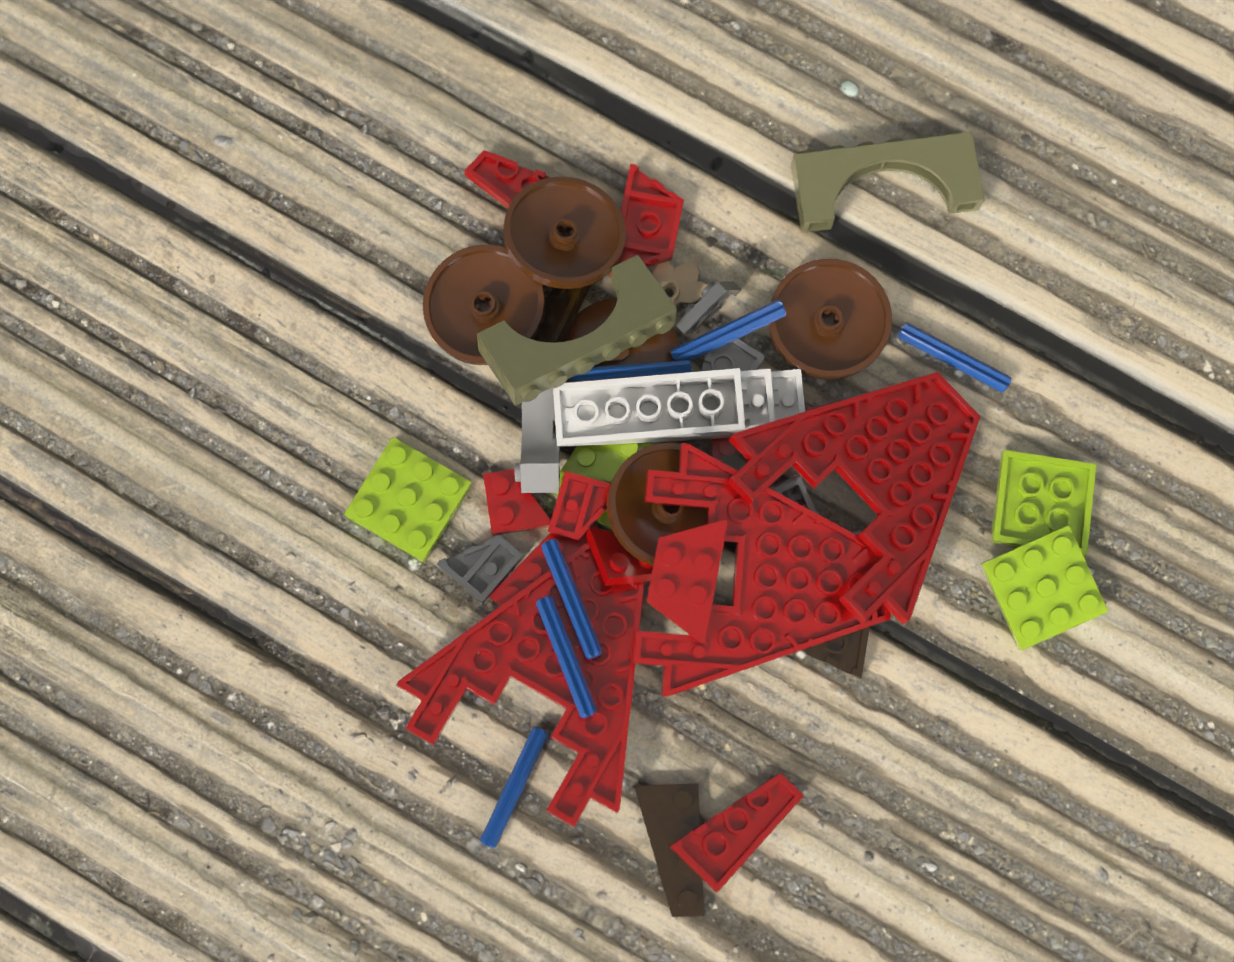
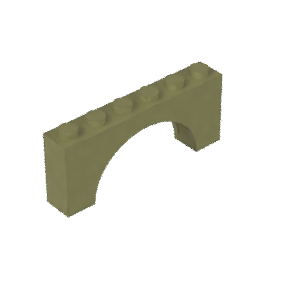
M955 130L943 136L933 137L931 134H924L911 140L893 138L886 141V143L874 144L873 142H863L856 147L848 148L837 145L817 152L813 149H806L794 154L791 163L801 233L831 229L835 219V201L841 192L855 180L875 172L899 171L925 180L941 195L949 214L979 210L984 201L972 132L962 133V131Z
M638 255L611 267V286L617 297L616 306L608 319L600 327L583 337L566 342H540L520 335L505 320L477 333L479 352L515 406L522 402L534 400L540 393L550 388L560 387L567 379L577 374H585L595 365L605 360H613L622 351L630 347H638L648 338L658 333L664 334L675 325L676 306Z

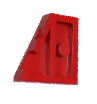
M514 469L483 474L493 536L549 527L551 520L531 493H521V482H515Z
M564 471L547 532L579 540L607 509V495L610 483Z

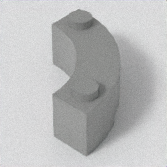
M553 388L540 393L530 402H522L520 463H515V482H521V493L559 492L560 446H557L556 428H554Z

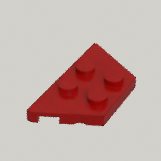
M631 163L621 206V213L626 227V239L617 265L636 255L640 257L646 267L673 260L684 200L674 192L667 191L663 184L654 178L650 179L639 171L638 166Z
M727 520L717 521L658 539L646 602L702 644H705L728 524Z

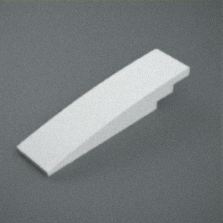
M740 368L571 382L553 388L557 446L730 438L736 432L805 412L801 369L771 372V369L740 371Z

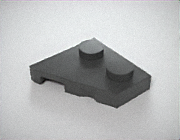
M734 281L711 282L701 292L703 297L696 305L692 303L680 314L682 319L676 326L683 334L694 333L721 309L720 305L730 294L736 296L742 289Z
M498 535L486 540L483 544L467 548L462 553L448 559L439 560L437 565L484 604L524 555L502 536Z

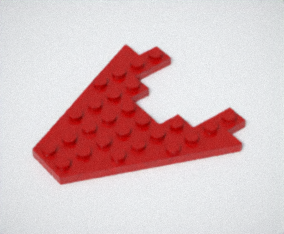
M939 372L931 373L734 433L729 438V441L748 462L728 482L750 505L791 466L813 488L835 469L878 515L858 536L880 558L839 601L860 623L866 621L883 604L903 625L911 619L981 416Z
M681 443L678 472L647 470L644 503L707 508L706 525L721 520L728 521L724 542L736 543L732 606L712 604L705 644L699 643L690 635L634 631L632 663L662 665L661 696L668 697L890 620L891 612L882 604L866 621L860 623L839 601L880 558L856 534L769 487L749 505L728 482L738 470L688 443Z
M588 542L565 558L602 649L601 655L593 659L585 658L552 573L549 570L412 670L396 684L398 688L421 700L405 729L433 746L467 690L495 706L512 678L566 709L550 737L578 753L546 811L572 827L576 826L590 799L616 814L620 810L636 663H632L634 631H639L644 591V582L605 586ZM551 596L554 600L597 708V712L587 718L580 717L536 606V601L542 597Z

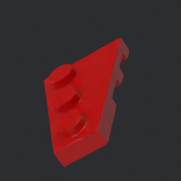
M483 150L465 169V176L507 209L522 189L536 181L551 178L546 176V172L538 169L532 171L519 166L516 161Z
M595 528L588 529L586 538L605 586L651 580L653 566L632 556L620 544L614 532Z

